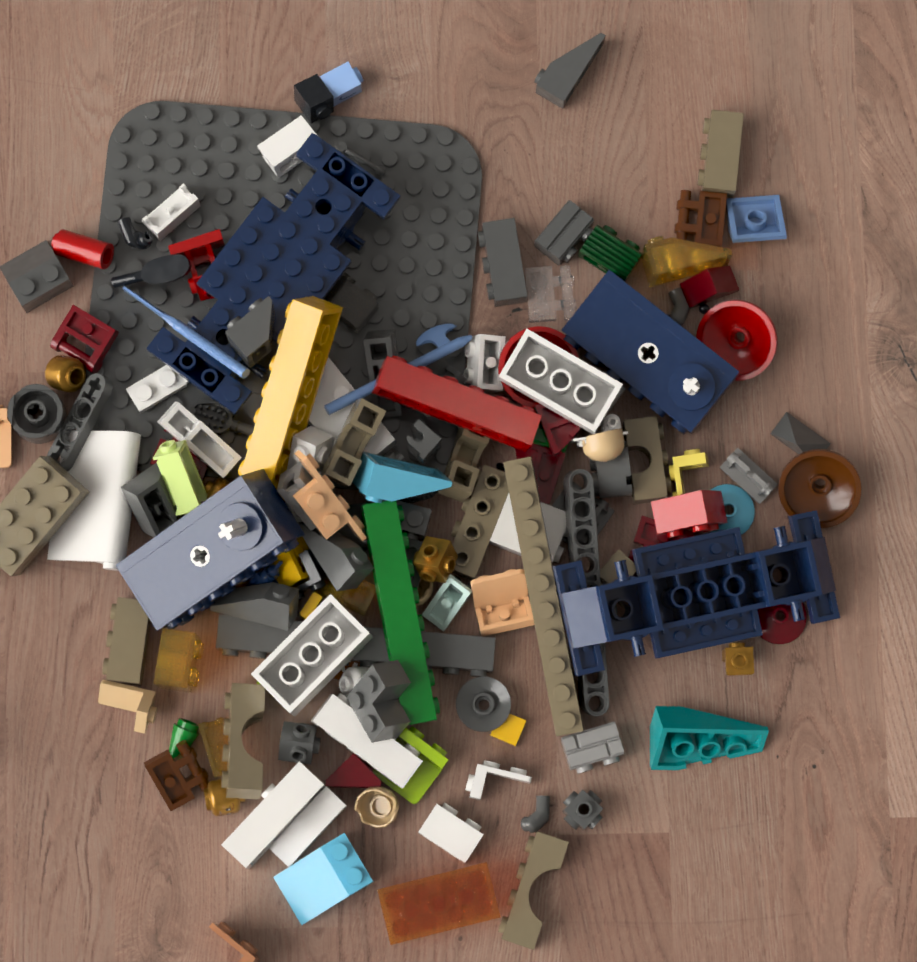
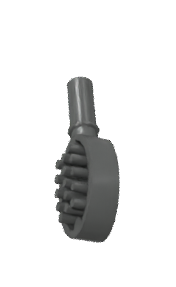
M198 401L189 409L191 414L202 421L216 435H222L232 430L250 436L254 431L255 426L233 419L231 412L216 401Z

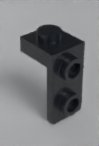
M311 549L298 554L310 577V580L295 587L299 589V600L305 597V591L311 589L312 592H315L327 585L325 581L329 579Z

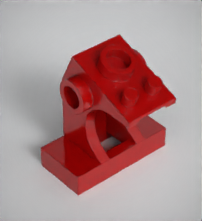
M220 229L168 246L171 255H183L190 261L192 265V278H189L188 282L192 294L198 293L200 301L214 299V297L197 286L201 276H198L195 266L207 262L212 263L215 260L213 249L225 246Z

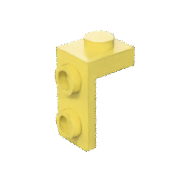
M700 449L684 451L682 456L672 457L673 464L669 465V474L671 481L676 482L677 491L672 492V497L685 494L683 470L709 467L708 457L705 452L700 453Z

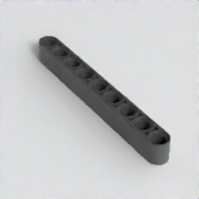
M576 469L569 471L563 481L569 563L580 561L583 557L589 560L590 568L584 572L586 584L592 587L601 585L594 483L590 472L585 469ZM576 474L581 475L584 480V485L580 490L576 489L572 483L573 477ZM578 502H582L586 507V513L582 517L577 516L574 510ZM581 529L585 530L588 535V540L584 545H581L576 538L578 531ZM605 643L599 644L605 670L597 672V680L590 683L587 680V674L577 676L580 708L584 713L592 716H601L609 708ZM596 695L600 700V705L596 710L592 711L588 704L590 698Z

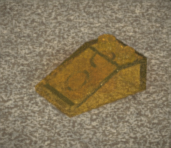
M663 236L649 239L648 243L644 245L641 261L650 288L692 277L707 268L728 266L733 254L731 249L672 237L664 239Z

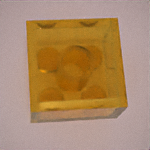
M162 628L154 684L158 688L192 693V687L198 686L200 671L196 668L197 659H202L204 643H202L196 633Z

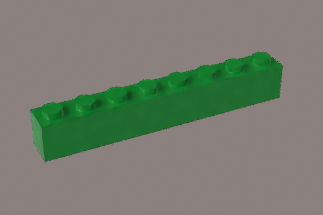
M382 501V503L362 505L360 509L363 525L365 526L364 530L367 537L370 562L374 567L372 573L389 661L398 660L411 682L398 700L411 721L409 725L437 720L436 714L440 713L438 698L433 697L431 686H435V679L432 669L428 670L426 659L430 658L427 642H422L421 631H425L422 614L417 615L416 604L419 603V594L417 587H412L410 578L414 576V567L412 560H407L405 549H409V540L407 533H402L400 522L404 521L402 506L397 505L396 501Z

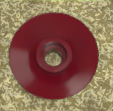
M803 603L802 608L805 619L794 622L790 605L780 604L757 609L763 634L760 637L769 643L778 645L790 643L798 638L803 632L807 620ZM777 611H782L785 614L783 621L776 619L775 614Z

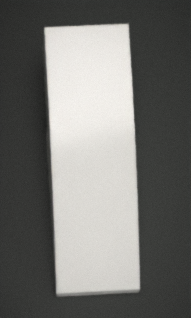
M174 402L157 421L178 441L186 440L189 450L222 478L242 458L179 402Z
M326 786L284 830L269 849L290 867L347 806Z

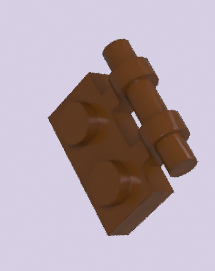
M681 190L680 200L677 201L676 207L679 210L678 223L675 224L674 233L677 234L676 244H687V235L690 234L695 235V246L721 248L727 193L700 191L699 201L691 200V191ZM690 211H697L696 224H688Z
M186 740L177 743L176 747L180 754L175 758L172 757L169 750H166L144 762L145 768L170 811L195 799L191 790L193 787L198 785L202 792L208 788L209 775L205 768H201L194 748L189 747ZM185 765L188 766L191 775L187 778H184L180 771V768Z

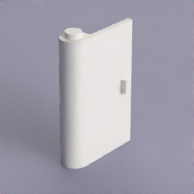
M72 430L70 432V442H73L77 438V430ZM91 431L74 465L67 471L90 492L50 539L47 560L97 562L103 564V569L119 571L116 564L127 556L132 510L121 486L136 477L141 441L140 434L128 431Z

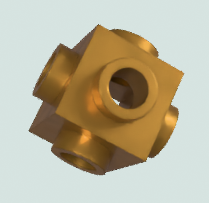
M426 536L420 549L414 555L413 563L421 579L427 582L446 583L450 573L455 569L458 555L451 540Z

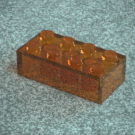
M487 862L377 889L390 945L500 918Z

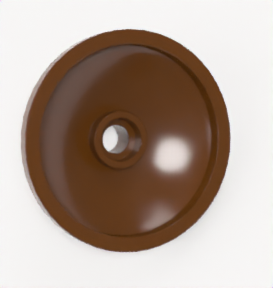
M826 449L808 450L790 460L781 473L778 488L781 504L789 516L817 510L821 528L833 527L847 520L858 507L862 490L860 476L854 465L843 455ZM822 479L825 481V484L819 486L816 484V481Z

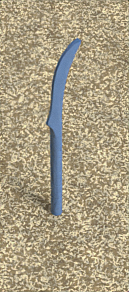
M123 286L122 289L154 311L175 331L231 369L244 379L249 375L250 370L219 347L182 321L168 315L130 288Z

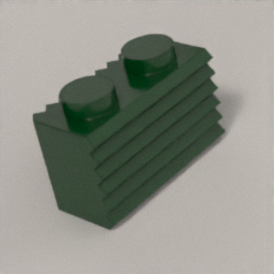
M596 225L581 247L578 256L603 273H607L610 270L626 282L642 257L643 253L639 251L640 247L630 240L624 242L616 237L617 232L611 227L604 225L602 228Z

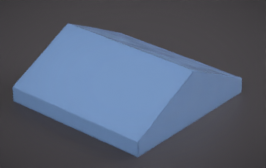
M779 195L726 199L728 232L732 243L787 239Z

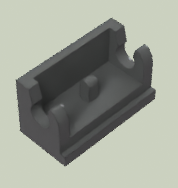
M418 419L414 424L416 428L414 436L416 439L414 441L412 437L407 436V442L409 443L407 444V450L419 461V465L426 466L441 449L442 439Z

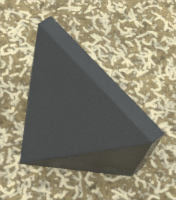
M788 412L784 414L770 433L798 455L808 450L827 449L831 444Z

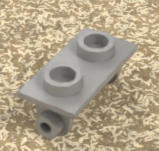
M739 448L733 451L719 467L759 504L778 485Z

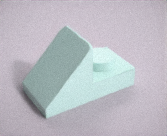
M450 574L446 583H443L422 616L444 632L461 607L469 600L472 590Z

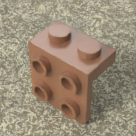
M220 922L219 924L211 923L210 929L244 955L239 962H258L260 959L256 955L258 949L247 940L238 941L234 937L237 932L225 922Z

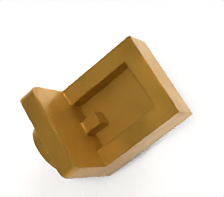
M729 643V648L722 650V662L726 664V675L754 674L753 647H745V643Z

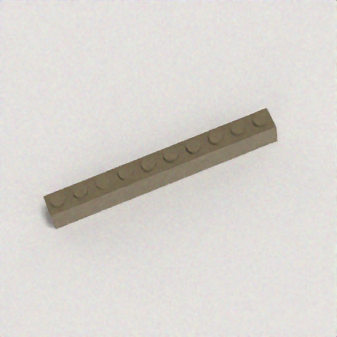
M532 457L503 462L555 733L556 736L583 732L584 725L552 568L553 564Z

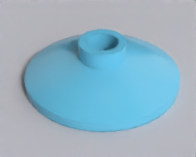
M731 484L719 485L711 489L721 491L724 506L729 505L733 508L731 515L726 514L728 523L719 525V530L717 531L740 527L741 535L750 528L755 515L754 504L749 494L742 488Z

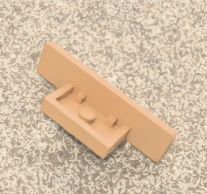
M299 450L294 454L313 480L296 492L293 497L322 536L327 540L347 524L362 542L366 540L367 537L362 532L365 526L356 515L351 517L347 512L350 506L341 495L335 496L332 491L335 488L334 484L325 474L321 476L316 469L320 466L310 453L305 456Z

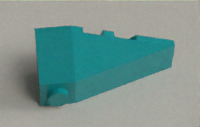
M655 706L650 724L651 770L686 769V764L702 761L704 765L712 763L711 759L727 755L731 759L762 752L769 729L766 726L686 707Z

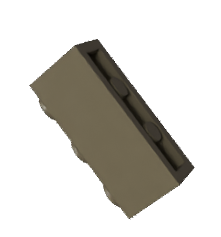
M711 110L709 118H704L703 134H707L706 144L702 143L700 160H705L704 170L699 169L697 185L702 186L701 191L727 193V197H734L737 185L744 113Z
M118 597L117 604L113 603L111 607L110 620H114L113 631H108L106 647H110L109 658L104 659L102 674L106 675V680L142 686L151 621L137 599Z

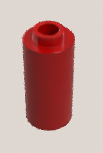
M65 229L60 230L52 238L51 246L54 254L104 270L110 266L113 260L114 246L111 243Z

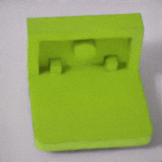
M413 726L409 730L405 728L395 740L403 747L407 743L420 752L418 758L423 761L404 788H400L375 769H373V773L411 804H417L449 760L445 757L447 752L436 743H433L432 746L428 745L422 740L425 735Z

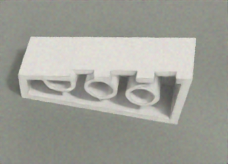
M341 693L338 696L330 694L310 721L317 727L320 726L329 736L342 745L344 744L352 753L368 762L371 767L400 788H404L423 762L418 758L420 755L418 750L408 743L403 747L395 741L397 738L372 743L353 708H351L348 699Z

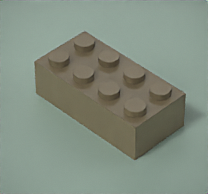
M40 456L0 503V567L10 576L21 575L90 492L50 456Z

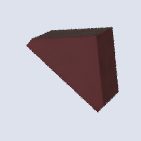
M730 265L707 268L679 284L689 309L739 291Z
M353 753L325 780V787H381L382 782Z

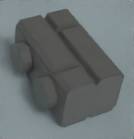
M568 200L537 237L534 246L557 265H560L564 260L568 263L577 252V249L574 247L580 240L586 242L594 230L592 228L594 219L571 200Z

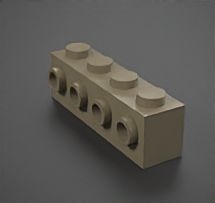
M484 465L482 472L479 471L472 497L469 496L462 505L461 510L465 512L462 522L457 520L451 536L455 537L453 547L458 555L455 569L452 573L469 580L476 579L509 493L505 472Z

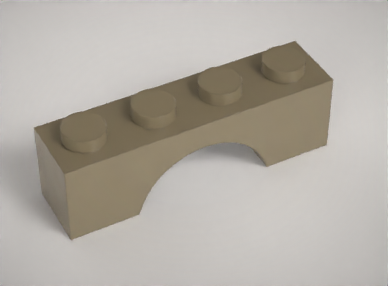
M232 683L230 693L225 692L224 709H229V719L224 718L223 735H228V745H223L222 761L227 762V771H222L221 788H226V798L260 800L263 787V763L255 760L246 752L241 736L249 726L262 721L265 711V688L261 684Z
M538 831L535 837L529 835L524 850L529 855L526 864L520 863L516 878L520 879L517 890H511L507 905L511 906L508 917H502L498 932L503 933L501 939L534 950L543 923L531 910L529 891L532 883L539 875L549 870H559L561 868L569 844L568 841Z

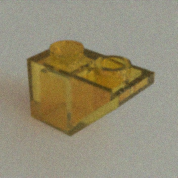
M328 579L325 581L327 584L325 587L315 591L324 598L331 594L343 607L364 616L376 589L374 584L363 580L356 589L336 591Z

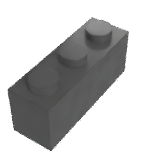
M515 218L483 222L482 231L478 232V241L480 248L485 247L486 257L482 258L484 274L489 273L491 283L486 284L488 300L493 299L494 307L527 302V290Z

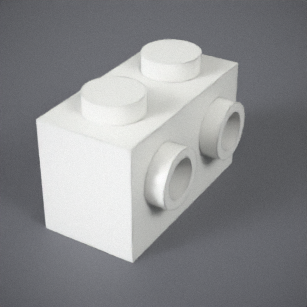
M486 334L472 336V340L465 345L467 368L463 374L466 378L464 384L467 387H479L484 390V393L491 394L503 391V386L499 380L498 362L505 345L506 336Z
M309 426L295 434L292 440L287 470L300 462L294 454L299 450L305 456L309 453L313 456L320 466L316 469L320 474L331 452L334 436L313 426Z

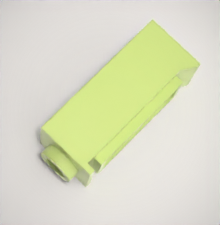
M169 440L162 443L155 453L153 460H157V465L173 505L177 507L176 516L187 514L199 506L202 501L207 500L206 490L186 440L178 442Z

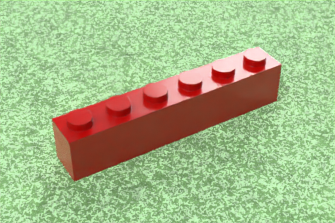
M387 356L372 391L373 394L524 452L532 446L542 415L535 413V410L531 407L524 405L519 407L511 404L510 400L498 395L493 397L485 394L484 390L479 387L464 386L451 376H438L425 366H412L399 356Z

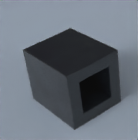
M318 74L294 85V101L310 123L319 119H325L334 112V96Z

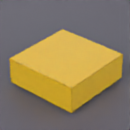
M316 592L312 593L299 613L300 618L305 620L320 605L323 597Z
M509 714L507 720L499 728L493 730L490 736L516 746L526 720Z

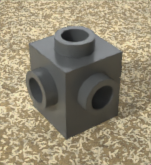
M284 721L280 737L278 760L295 763L300 761L302 764L311 765L313 754H319L321 738L316 737L317 726Z
M582 790L579 794L573 791L563 802L567 806L562 811L566 815L564 820L575 830L578 827L584 830L587 826L593 829L603 818L599 814L603 810L599 805L602 800L591 790L587 793ZM581 804H586L589 807V812L586 815L580 814L578 810Z

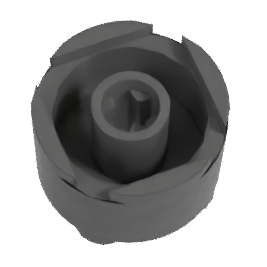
M31 384L21 388L19 392L13 395L8 404V419L12 427L21 438L34 444H44L55 440L67 418L66 408L59 396L49 387L41 384ZM40 409L43 415L35 419L32 414H36L37 410Z
M624 441L622 453L611 461L600 462L589 458L590 471H596L592 473L594 497L601 499L632 495L627 441Z

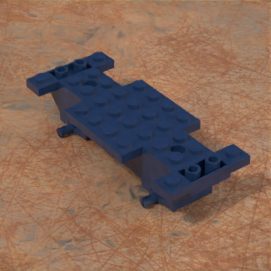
M313 132L297 151L296 157L316 170V173L300 193H297L292 188L289 190V193L287 192L285 198L293 203L286 212L266 198H261L197 282V286L217 299V302L202 321L193 316L187 326H190L197 333L247 367L260 379L264 377V374H267L268 369L258 362L250 368L230 344L221 345L217 342L219 336L225 334V331L228 330L227 325L237 316L242 318L250 312L248 308L259 298L264 300L269 296L273 301L275 309L273 341L277 343L278 335L284 329L287 320L285 318V311L288 304L293 299L311 296L324 300L352 263L348 257L337 250L338 247L348 242L360 251L362 246H364L366 241L353 232L355 225L363 216L365 208H369L385 219L401 198V195ZM326 204L332 209L328 214L321 215L316 211L320 205ZM162 327L146 348L148 352L169 366L173 371L235 415L252 395L251 390L237 381L240 378L238 374L191 341L183 342L164 327Z
M817 510L788 516L793 542H788L785 526L773 528L777 545L769 549L746 554L740 527L632 549L638 577L629 576L626 560L617 561L614 564L618 579L611 583L588 588L582 560L552 566L575 676L605 670L600 643L621 639L631 640L634 657L646 655L642 638L650 634L656 659L761 636L763 634L757 611L760 608L780 604L790 605L794 622L805 619L802 603L806 601L811 624L840 618L835 596L836 587ZM775 568L779 569L782 574L779 582H776L772 576ZM617 602H621L625 607V613L622 617L617 616L614 608Z

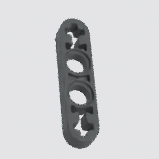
M95 373L88 377L47 454L66 471H69L74 465L112 393V381L102 374ZM98 383L101 385L100 390L96 388ZM90 397H93V398H96V399H95V401H93V400H90L89 398H90ZM89 404L90 413L87 417L83 418L82 409L85 405ZM76 428L78 431L77 438L70 442L69 434ZM59 456L63 458L61 463L58 461Z

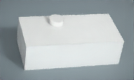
M526 329L499 375V380L591 434L597 432L623 387V384L529 329Z
M328 357L308 424L333 435V448L354 403L331 415L327 414L324 405L355 389ZM382 422L375 436H372L363 452L383 456L396 446L395 438Z
M330 594L251 675L290 714L296 716L373 636Z
M299 761L277 786L272 783L262 793L261 796L264 800L221 845L245 868L250 869L295 818L325 788V785Z

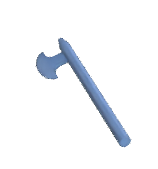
M441 324L432 327L418 337L416 345L432 343L437 348L407 364L415 367L427 366L464 347L473 337L472 335H467L450 341L446 334L454 329L456 325ZM376 379L324 405L327 414L331 415L354 403L357 399L372 394Z

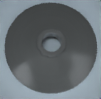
M473 678L466 682L458 692L456 698L457 714L460 720L474 731H493L499 728L510 714V694L506 687L494 678ZM488 701L489 708L481 710L479 708L480 702Z

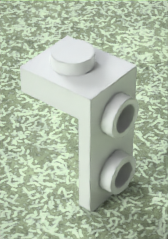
M484 760L483 765L477 764L475 775L469 774L465 790L470 791L469 798L480 800L486 774L529 784L532 777L526 776L527 770L511 767L510 771L499 769L500 764Z

